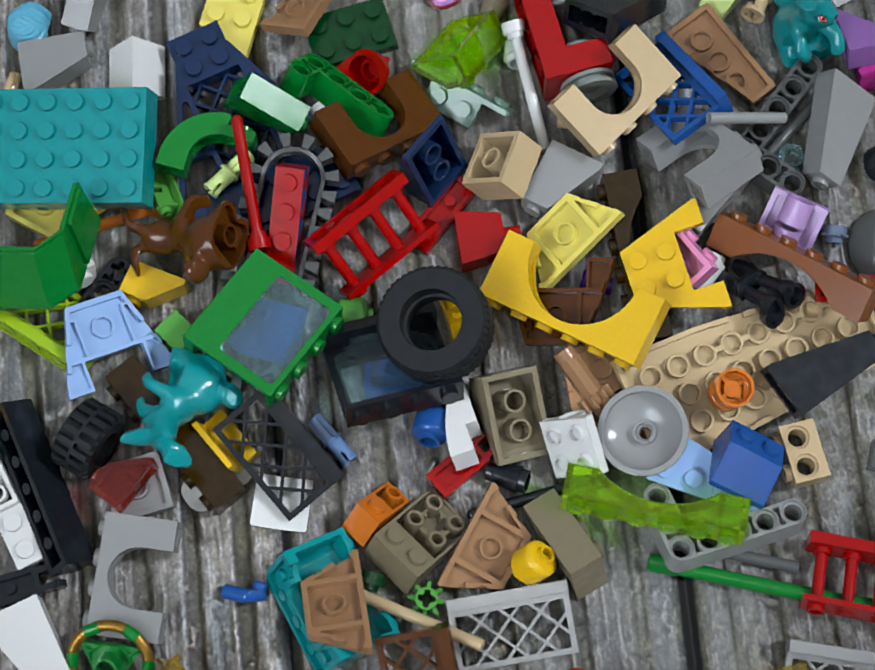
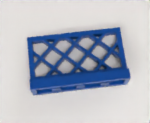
M663 30L655 36L657 42L655 46L677 69L681 76L675 81L678 85L673 90L672 98H658L655 101L657 106L670 105L668 114L656 115L655 107L647 116L676 146L707 123V112H733L734 110L727 93ZM625 66L614 75L618 86L632 99L634 82L624 81L631 74ZM692 89V95L688 98H678L679 90ZM676 105H689L688 113L674 114ZM695 105H708L710 107L703 114H694ZM672 122H685V126L674 134L671 131Z

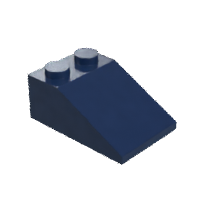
M439 114L401 158L400 172H403L409 181L404 185L407 193L430 207L434 206L468 166L442 115Z

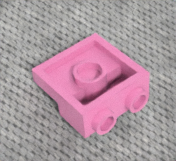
M690 229L676 234L675 237L693 289H699L719 270L715 264L718 258L707 247L703 250L696 243L699 239L698 235Z

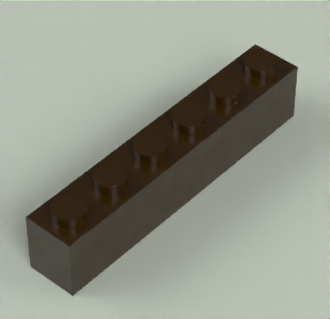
M132 355L105 376L110 384L106 390L116 402L121 399L125 402L128 408L124 411L136 424L143 419L139 416L136 408L138 398L143 397L146 404L152 406L159 405L161 398L144 387L141 378L147 371ZM190 422L178 428L175 441L184 446L192 458V463L189 467H179L184 472L180 475V478L190 489L196 487L202 495L198 499L209 512L215 509L221 515L243 497L247 490L234 473L224 465Z

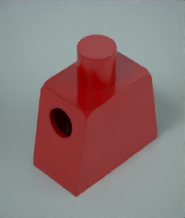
M454 212V226L462 273L491 265L509 230L521 235L520 225L503 227L501 213Z

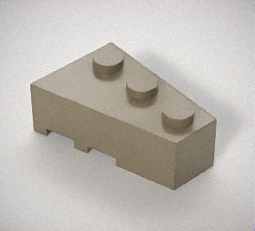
M553 488L523 506L526 519L538 539L554 551L556 562L559 565L557 569L562 576L566 575L572 584L573 594L577 601L608 583L602 558L606 556L605 552L597 540L593 542L587 535L589 530L580 517L575 519L571 513L573 511L572 505L565 495L560 497Z

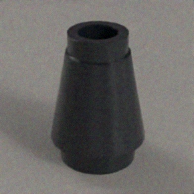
M489 463L485 472V480L493 482L516 495L519 492L526 493L531 479V471L521 465L506 464L497 466L496 463Z

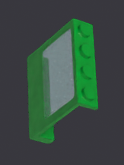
M256 248L183 335L184 347L193 354L198 349L263 393L266 397V405L272 407L276 400L280 402L285 398L290 390L289 384L295 377L299 379L305 373L308 367L307 362L313 355L318 356L326 345L325 340L331 333L336 334L344 322L343 306Z

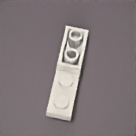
M0 459V532L17 569L20 571L44 559L16 488Z

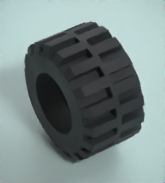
M95 398L84 400L69 414L59 429L52 448V461L84 481L91 479L101 471V467L106 466L120 444V437L124 434L126 419L123 415Z

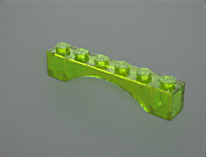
M568 463L560 509L567 510L569 513L576 515L583 513L594 515L606 521L613 519L624 521L635 527H654L665 533H684L695 539L709 538L719 540L720 543L725 545H742L747 529L751 499L719 493L708 499L692 503L668 504L653 502L621 489L598 468Z

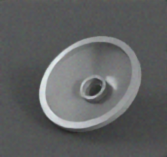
M639 385L620 391L608 401L601 412L597 432L604 455L612 465L624 473L646 477L668 470L681 458L689 439V423L683 407L670 393L658 387ZM645 428L651 430V435L647 439L641 438V431Z

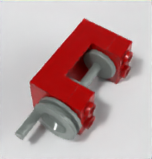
M565 0L513 1L518 19H523L524 39L531 53V61L544 102L553 100L566 86L572 84L592 104L608 98L617 90L618 84L613 69V62H616L615 54L610 50L605 39H579L576 28L563 24ZM558 21H562L568 44H565Z

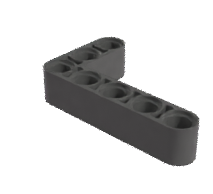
M813 54L808 63H804L799 59L758 112H770V110L785 112L788 121L815 86L817 74L823 69L821 59ZM802 69H809L813 74H806ZM792 89L798 95H790L786 92V90ZM748 124L741 133V136L750 144L755 143L762 153L760 159L763 168H769L773 172L771 175L761 172L753 177L751 182L772 195L776 185L786 189L784 184H792L797 190L790 192L801 196L805 187L804 176L766 150L785 124ZM761 131L766 137H757L753 132Z

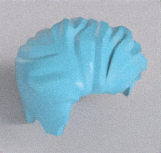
M30 1L12 9L7 18V34L13 48L18 51L17 42L48 37V27L50 26L52 13L41 4Z

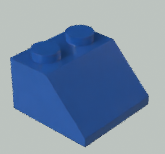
M733 420L714 440L708 484L761 510L783 468L785 446Z

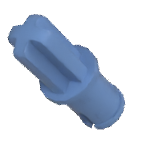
M318 413L309 420L308 426L324 444L322 447L328 449L343 468L351 464L343 453L350 461H354L358 457L341 438L342 433H337L322 414Z

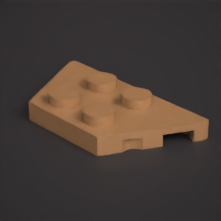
M490 483L436 582V586L491 590L504 589L512 574V554L528 543L532 536L525 525L519 521L512 506L508 505L500 493L497 484Z
M358 549L349 552V557L337 565L332 562L324 567L320 573L311 575L300 582L306 631L309 641L373 655L374 651Z

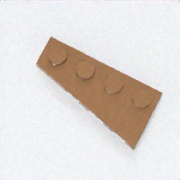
M708 2L666 32L702 69L751 105H756L775 91L776 84Z

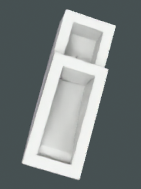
M464 382V400L447 404L445 417L447 444L457 471L479 464L472 438L483 435Z

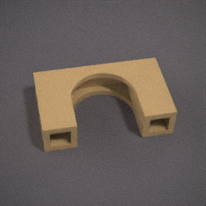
M636 24L628 26L608 45L610 50L628 68L634 81L632 100L623 111L618 114H607L598 110L574 84L566 86L547 105L592 156L601 154L605 156L611 152L617 145L615 140L621 134L624 136L629 134L637 126L635 120L642 114L644 116L648 115L657 106L655 101L662 94L667 96L678 85L675 81L681 74Z

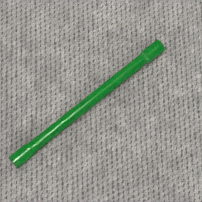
M652 553L649 554L646 569L649 572L681 576L794 600H800L804 593L811 594L812 587L709 566H701L686 572L676 573L666 567L661 555ZM824 590L823 597L842 600V593ZM854 597V603L872 606L873 598Z

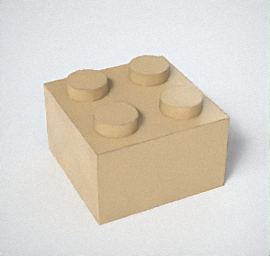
M521 131L482 133L479 136L461 184L483 200L524 199L542 147Z

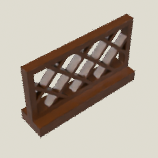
M449 621L437 623L433 627L376 637L374 639L381 670H388L387 663L393 667L392 670H407L400 663L408 651L423 661L418 670H423L426 664L436 670H459ZM430 635L433 648L427 657L411 647L418 637ZM412 639L409 644H407V643H405V642L403 641V640ZM395 642L405 650L398 661L395 662L385 655L383 644ZM433 653L435 655L436 663L430 659Z

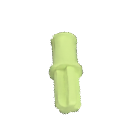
M248 150L250 161L254 162L255 158L253 154ZM237 154L226 165H220L221 169L207 183L203 184L206 190L209 189L208 193L212 197L217 198L232 182L236 183L238 181L240 168Z

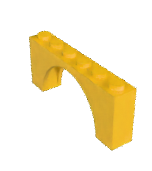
M509 230L480 288L490 307L500 311L503 306L511 310L510 316L522 322H526L527 318L537 322L536 328L548 334H551L553 330L561 333L560 339L569 344L577 346L578 342L588 346L587 352L603 359L604 354L615 358L613 364L629 371L631 366L640 370L671 305L665 299L638 288L635 295L623 309L603 321L579 325L558 320L544 307L537 291L536 265L542 247L535 241Z

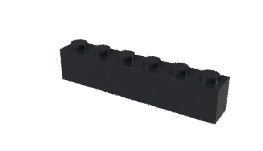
M31 399L1 402L0 451L50 577L78 572L93 561L94 553L60 472V467L52 461V449L39 420V415Z

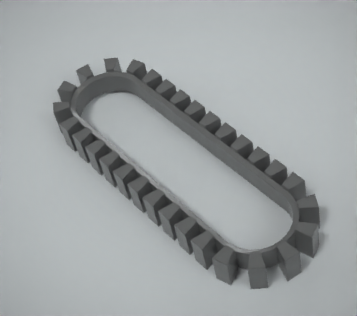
M290 132L278 134L282 149L273 153L265 141L257 148V154L266 160L263 167L250 161L253 178L259 179L258 184L254 183L258 207L267 172L271 165L278 159L289 155L307 158L316 166L321 177L308 236H310L321 227L316 226L317 220L326 223L332 218L333 209H322L320 205L323 203L334 208L337 191H324L325 185L339 187V170L324 172L323 167L333 163L334 156L326 147L316 157L311 152L316 145L315 137L304 134L301 148L291 147ZM241 196L238 211L239 213H247L245 198ZM236 214L237 219L245 218L241 215ZM306 245L298 276L303 279V275L306 273L317 278L320 262H309L307 258L310 255L322 260L323 254L317 255L310 251ZM246 246L242 258L236 265L238 266L237 271L245 263L248 246ZM222 270L221 283H228L236 272ZM303 279L315 287L316 280ZM218 285L216 296L223 289V286ZM295 287L290 306L306 310L309 313L311 298L298 297L300 290ZM302 333L297 348L299 349L303 338ZM225 342L220 347L223 352ZM274 364L267 371L257 375L262 379L272 375L276 381L282 371L278 369L280 365ZM223 366L225 374L229 372L234 376L231 383L241 390L244 380Z

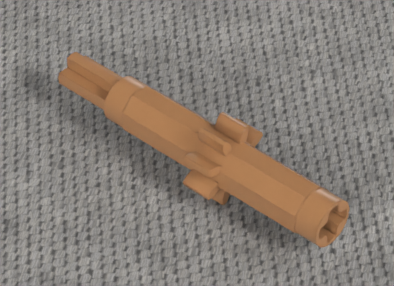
M569 344L555 353L553 357L582 398V400L577 402L579 408L585 410L586 414L592 413L596 420L599 421L603 408L615 393L608 383L599 384L580 355Z

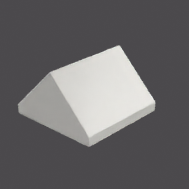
M131 36L109 49V88L148 87L158 95V100H166L165 47Z

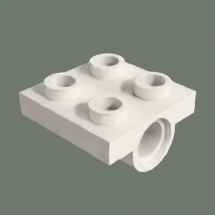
M575 410L559 417L546 418L539 422L556 478L603 475L609 471L592 414H586L585 410Z

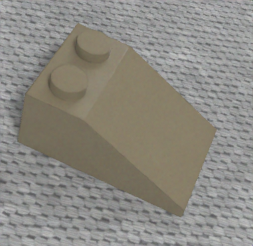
M536 365L518 366L469 378L474 406L497 466L549 454L539 423L547 417Z

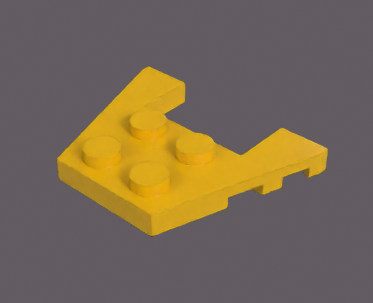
M696 198L690 199L623 249L620 255L634 295L638 288L665 299L671 305L670 309H729L733 306L724 280L696 290L693 289L675 237L678 233L704 225Z

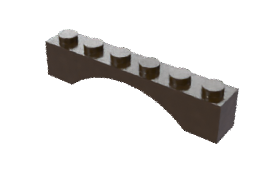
M636 168L602 174L600 184L596 185L599 202L604 201L605 206L618 209L625 214L610 230L612 239L608 240L611 257L616 256L618 267H614L615 279L617 284H622L624 295H620L622 309L634 296L620 252L630 245L631 222L642 198ZM668 313L653 344L673 336Z

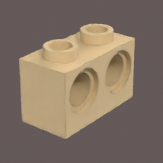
M813 418L777 428L774 433L775 437H772V440L785 446L781 473L785 483L789 482L791 490L825 482L831 476V472ZM788 436H798L801 439L802 446L796 447L791 445L788 441ZM797 464H807L810 467L811 474H801L797 469Z

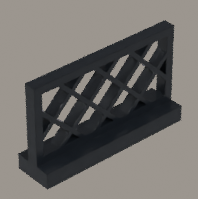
M257 391L212 429L289 521L345 475L283 400L280 402L276 400L272 407L266 405L265 395L260 391ZM256 400L266 409L265 421L247 420L248 407ZM244 411L243 420L235 419ZM269 414L276 422H268ZM230 422L243 423L242 440H229L221 430ZM247 424L264 425L263 443L245 441ZM268 425L280 426L284 430V444L266 443ZM288 436L295 443V445H287ZM233 444H241V451L239 452ZM245 445L262 446L261 464L248 463L244 458ZM266 446L283 448L282 465L265 464ZM287 448L301 450L304 454L303 467L286 466ZM307 459L315 468H307ZM253 467H260V476ZM264 468L282 469L280 487L268 486L264 482ZM285 469L303 471L301 488L284 487ZM306 471L319 472L327 482L318 490L305 489ZM272 490H280L279 498ZM283 491L301 492L300 505L292 512L282 503ZM305 492L313 493L304 501Z

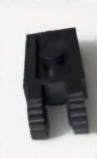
M46 564L41 566L33 565L20 571L17 570L0 575V609L12 606L34 594L42 597L45 596V593L68 587L66 579H57L42 584L40 575L49 574Z

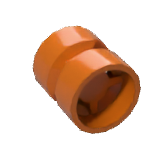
M738 368L728 369L715 376L709 382L707 398L715 409L722 412L733 411L751 400L755 390L754 382L751 376L744 370Z

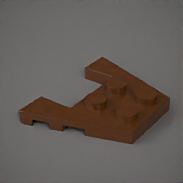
M587 257L585 288H537L544 307L553 317L566 323L579 325L594 323L615 267L616 259L614 257ZM527 318L526 322L519 320L523 339L527 346L569 345V343L560 339L561 333L553 330L551 334H548L536 328L537 322ZM578 342L577 346H585V344Z

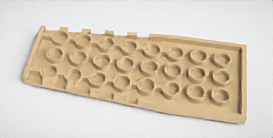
M814 289L805 291L804 300L797 308L790 309L784 305L785 317L777 328L770 329L763 325L759 319V308H752L729 317L695 326L652 344L640 370L631 366L628 371L613 364V361L611 364L623 390L633 386L649 385L663 389L675 397L683 407L688 418L689 438L707 450L713 449L714 440L733 420L754 430L788 412V409L761 374V369L771 363L868 330L875 334L874 310L872 311L868 321L857 323L832 310L829 304L815 303ZM738 368L744 370L751 376L754 382L755 390L751 400L730 412H722L715 409L707 398L709 382L715 376L728 369ZM648 428L641 431L644 439L649 438L651 435V430Z

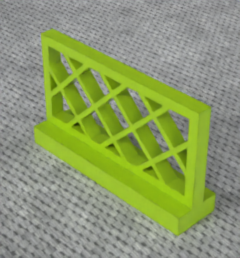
M75 293L65 299L64 303H59L50 309H20L14 311L7 309V311H0V330L66 372L65 340H56L53 338L52 333L54 329L64 328V321L51 323L49 312L63 310L76 305L82 296ZM46 312L47 324L35 326L30 323L29 315ZM96 360L85 363L87 370L90 369Z

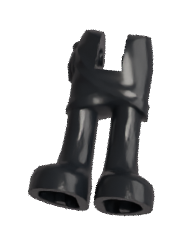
M735 259L731 264L733 271L740 277L739 279L728 272L721 273L717 278V282L724 280L728 293L736 296L741 301L748 300L759 308L760 321L770 329L777 328L783 322L785 317L784 305L790 309H795L800 306L805 297V287L801 283L790 279H779L769 276L765 271L758 269L754 264L745 260ZM763 287L776 296L762 292L758 288Z

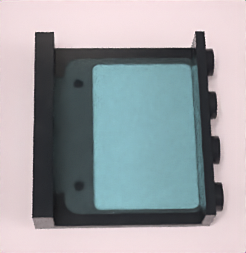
M434 302L423 306L415 314L410 326L412 342L419 349L425 351H433L445 347L437 327V310ZM377 315L344 322L336 334L331 333L325 340L324 357L348 428L464 400V381L462 376L425 384L422 381L418 382L415 379H411L401 372L388 359L377 338L378 335L376 334Z

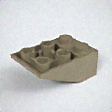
M431 487L374 534L364 554L407 595L415 588V584L419 585L455 549L469 522Z

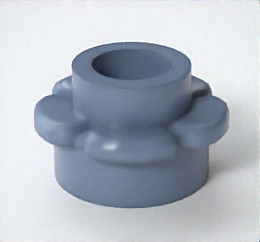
M825 224L823 233H820L821 237H825V243L843 244V239L849 238L847 227L842 225Z

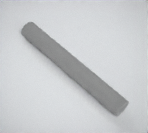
M707 112L706 122L707 124H785L787 122V114L785 112Z

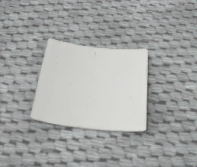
M264 474L263 480L268 486L280 487L281 476ZM285 477L284 487L301 488L302 479ZM306 479L305 489H313L314 481ZM256 482L250 525L306 532L310 505L289 521ZM272 490L279 498L280 490ZM283 491L282 503L290 512L300 505L301 492ZM305 492V493H304V501H305L309 496H311L312 493H307V492Z

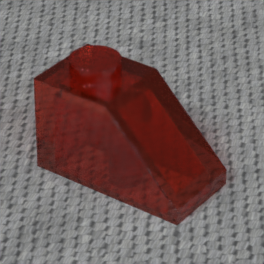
M151 457L107 463L103 469L100 467L93 473L90 478L91 484L88 488L117 512L123 513L159 466Z

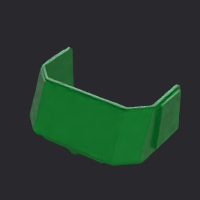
M79 183L72 184L58 232L35 247L0 246V311H7V309H50L81 289L101 219Z

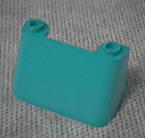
M343 527L282 552L266 572L268 585L313 670H339L366 655L309 641L306 631L300 582L311 575H315L317 571H322L324 567L332 562L335 565L339 564L349 557L350 551L355 550L352 538L346 534ZM366 604L373 650H375L374 639L376 637L400 633L393 615L385 611L376 613L373 606Z

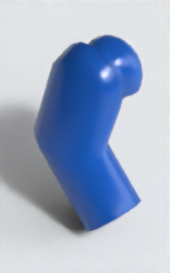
M257 580L253 582L252 589L225 584L222 589V598L239 603L262 602L268 596L266 592L269 586L267 583Z

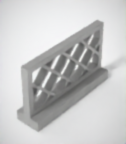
M567 579L445 600L450 626L456 628L455 618L469 616L477 622V625L471 632L472 635L476 633L481 625L495 635L487 649L480 651L483 654L478 662L468 666H463L461 656L466 645H462L460 648L459 642L453 640L459 670H484L578 653L579 649L569 600ZM563 599L565 612L558 622L543 612L550 601ZM544 602L540 609L533 605ZM528 605L538 612L528 627L513 617L520 606ZM515 607L510 615L502 610ZM498 610L508 617L498 633L483 623L491 611ZM484 613L480 620L474 617L473 615ZM540 615H543L555 624L546 639H543L531 630ZM565 617L568 629L561 625ZM510 620L525 629L516 645L501 636ZM558 627L569 634L571 647L558 649L549 643ZM528 633L543 642L535 654L528 655L518 648ZM498 638L513 647L506 659L498 660L488 653ZM546 645L553 649L542 652ZM516 650L524 655L511 658ZM486 656L493 660L490 662L482 663Z
M786 638L784 670L792 669L793 659L805 660L812 670H822L829 664L836 665L839 670H844L842 666L853 668L851 670H875V652ZM811 661L819 662L822 664L815 668Z

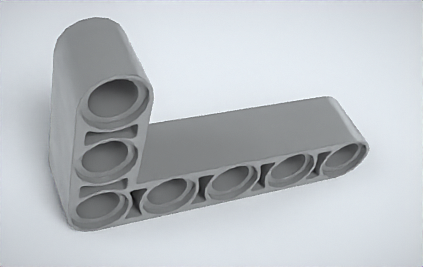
M653 483L647 486L641 504L642 514L666 567L676 573L686 572L795 536L800 532L807 516V509L802 502L789 499L764 507L761 510L757 509L689 532L670 490L665 485ZM657 499L661 501L662 504L656 505L653 504L650 500ZM785 515H791L795 517L797 521H791L787 519ZM757 524H764L768 526L769 530H763ZM670 525L674 530L667 531L661 526ZM729 533H737L742 539H735ZM709 542L714 548H706L701 543ZM681 551L686 557H677L673 552Z

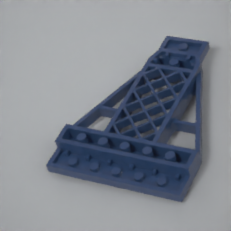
M217 20L165 42L175 63L177 125L184 121V103L188 104L193 116L199 115L197 109L205 112H224L218 110L217 107L221 97L226 99L229 94L224 92L228 80L235 82L242 78L236 76L235 74L241 72L244 77L253 72L279 88L274 81L225 39ZM222 80L219 89L210 87V85ZM203 91L216 95L212 107L198 103ZM196 92L194 99H192L190 94ZM231 111L232 117L236 115L235 112ZM308 113L307 116L310 117L308 124L310 125L313 116ZM242 118L244 125L265 132L261 144L265 141L267 142L271 135L277 150L282 149L277 130L255 123L254 120ZM213 144L207 146L204 151L197 153L191 166L205 159L212 158L218 170H220V165L223 164L220 158L230 161L234 156L221 152L223 144H218L216 148ZM319 146L311 152L317 157L324 150V147ZM256 154L255 161L253 163H259L261 157L258 154ZM284 156L275 161L272 168H269L259 204L262 229L266 231V234L269 233L275 166L280 163L281 159L283 163L310 166L305 216L313 213L321 177L316 166L307 158L302 156L294 158ZM334 162L323 167L325 173L339 170ZM340 170L339 187L325 185L324 191H337L335 203L362 192L356 176L346 180ZM179 177V190L184 201L187 198L186 179ZM238 178L236 184L231 183L217 198L209 195L212 206L210 208L198 209L195 212L194 220L209 215L216 205L225 200L233 203V206L236 208V214L249 219L248 213H239L238 211L240 197L245 198L242 192V179ZM254 179V183L258 184L259 179ZM321 203L320 208L322 209L328 207L323 203Z

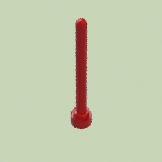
M234 115L231 118V124L251 229L249 239L247 240L248 251L253 253L257 248L262 252H266L272 249L270 236H267L266 231L262 229L243 119L239 115Z

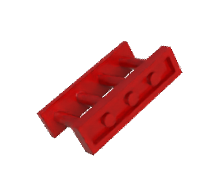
M395 169L388 171L303 240L310 251L317 255L325 253L346 281V284L339 289L340 293L351 300L364 295L369 285L420 243L429 241L434 236V232L440 228L437 222L428 218L422 221L402 193L403 186L409 182L403 172ZM388 198L395 201L413 227L401 239L380 211V205ZM365 217H371L391 245L379 257L358 230V223ZM343 235L350 237L369 264L357 275L354 274L335 247L336 241Z
M811 530L806 539L805 551L812 552L815 556L811 594L804 593L798 602V608L805 609L807 613L812 615H824L826 613L875 623V583L872 606L854 603L858 564L861 562L870 563L875 567V542ZM831 556L843 558V561L846 562L842 600L823 597L827 560Z

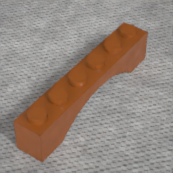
M732 210L731 213H719L706 243L707 246L729 257L761 253L790 261L804 270L817 283L826 296L832 310L857 323L869 320L875 307V279L861 273L857 276L848 271L849 266L835 260L831 263L823 259V253L812 248L805 250L797 246V240L786 235L779 237L772 233L773 229L759 222L755 225L747 221L748 216L739 211Z

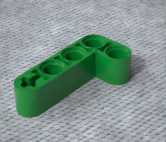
M309 53L292 60L279 85L281 90L295 98H301L310 94L324 106L339 101L353 123L361 131L371 136L383 137L394 116L392 109L316 54Z

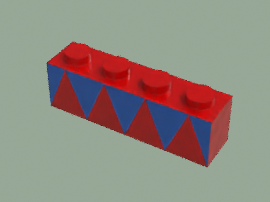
M281 162L275 166L269 226L272 249L267 251V255L298 276L310 166ZM278 278L274 282V284L293 286L282 278Z

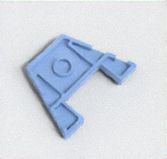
M121 290L64 309L67 399L69 402L93 394L96 391L85 363L141 345L151 373L169 367L170 352L163 345L157 333H154L145 323L143 316Z

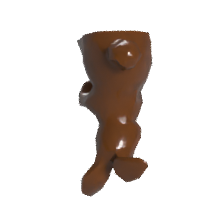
M201 194L187 197L173 220L161 218L151 224H135L128 210L124 207L121 210L123 222L127 230L141 236L139 244L130 249L131 266L136 276H140V254L157 253L164 255L179 252L187 261L182 277L195 284L204 281L208 277L210 270L227 271L234 269L246 249L247 240L251 233L249 224L245 218L237 219L236 208L229 200L216 205L209 215L194 220L195 212L198 209L210 208L212 206L209 196Z

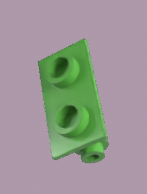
M155 168L154 191H159L154 192L153 202L156 211L163 218L170 217L173 220L181 209L184 200L176 183L175 176L159 172L158 168Z

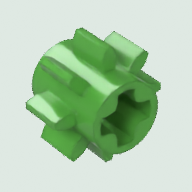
M428 581L427 587L423 588L415 584L416 596H408L409 601L416 602L412 610L419 611L426 616L433 613L438 618V606H446V601L438 599L443 589L438 588L435 591L432 588L431 581ZM426 594L431 595V600L435 601V603H429V607H423L422 601L419 600L424 599Z

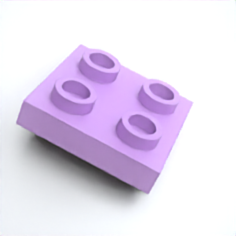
M776 185L759 223L773 229L772 233L779 237L786 235L797 240V246L806 250L807 248H812L830 209Z

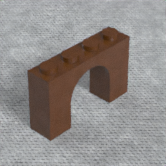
M409 69L387 78L386 84L380 93V96L387 106L392 109L399 123L400 130L390 136L376 137L361 131L353 123L339 101L314 112L310 128L324 149L328 147L334 156V163L346 180L354 176L362 177L371 168L379 164L385 166L396 156L402 153L405 154L440 114Z

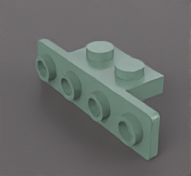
M427 56L413 58L410 63L433 76L426 94L437 110L469 129L473 128L484 105L505 117L513 116L515 112L514 109L509 107L510 102L499 96L492 98L485 94L486 89L473 82L470 85L463 82L460 74L450 69H447L446 72L436 67L438 63Z

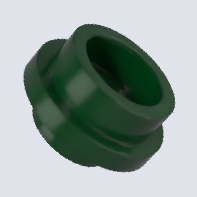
M362 569L361 573L365 589L378 592L379 586L386 587L387 583H384L386 575Z

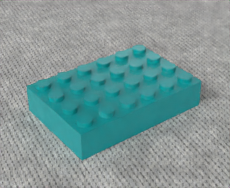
M148 87L0 89V210L65 209L73 183L80 184L94 209H122L123 207L126 209H153L158 95Z

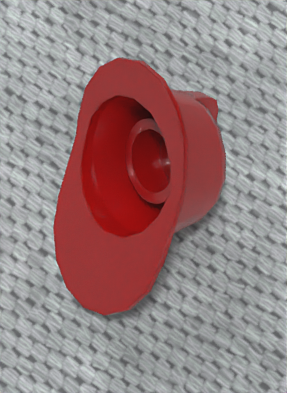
M362 48L344 60L337 69L369 93L375 95L386 84V79L389 78L390 69L388 62L390 58L383 57V55L371 49Z

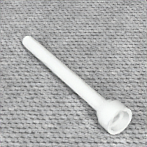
M515 19L501 24L503 35L507 36L508 41H511L538 145L542 147L541 152L545 153L550 143L522 41L525 26L523 19Z

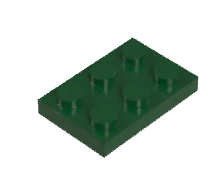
M367 0L323 13L311 34L307 37L312 54L319 55L334 67H338L344 60L362 48L371 49L379 54L398 49V43L383 0Z

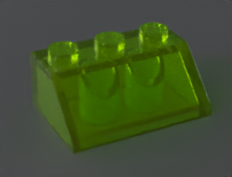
M494 10L454 19L445 26L411 67L413 71L446 89L457 87L464 89L475 82L476 76L488 67V62L491 58L501 51L502 45L507 41V36L503 35L501 23Z

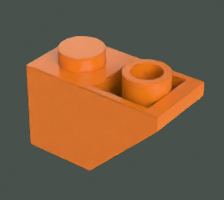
M388 481L359 501L341 527L364 547L371 541L374 534L394 519L408 505L410 500Z

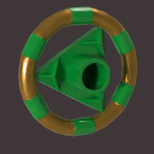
M97 620L83 626L73 636L66 650V662L70 670H79L78 657L80 646L93 670H128L139 653L142 655V670H154L155 659L146 638L131 625L117 620ZM102 631H113L120 633L135 643V645L86 639Z

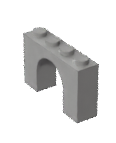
M689 105L683 106L674 114H687ZM695 106L694 114H703L706 110ZM672 122L671 131L674 134L685 126V122ZM706 123L676 146L656 125L636 138L642 159L658 172L691 151L698 149L716 150L709 158L684 174L691 196L696 198L706 208H710L764 171L760 159L762 153L755 143L750 144L737 131H731L725 124Z
M106 511L105 518L102 517L99 523L98 534L102 538L100 548H96L94 552L93 565L97 567L95 578L90 579L88 586V596H91L90 608L85 609L83 626L97 620H117L137 629L146 638L148 643L163 644L168 614L138 610L127 606L116 594L113 578L120 560L132 551L150 549L178 553L183 523ZM102 631L98 634H95L99 636L127 639L120 633L113 631Z

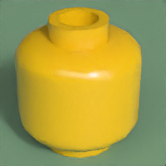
M530 541L512 554V573L517 580L524 584H538L551 576L556 569L554 551L542 541Z

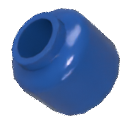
M445 405L416 412L412 433L420 445L428 448H437L447 442Z

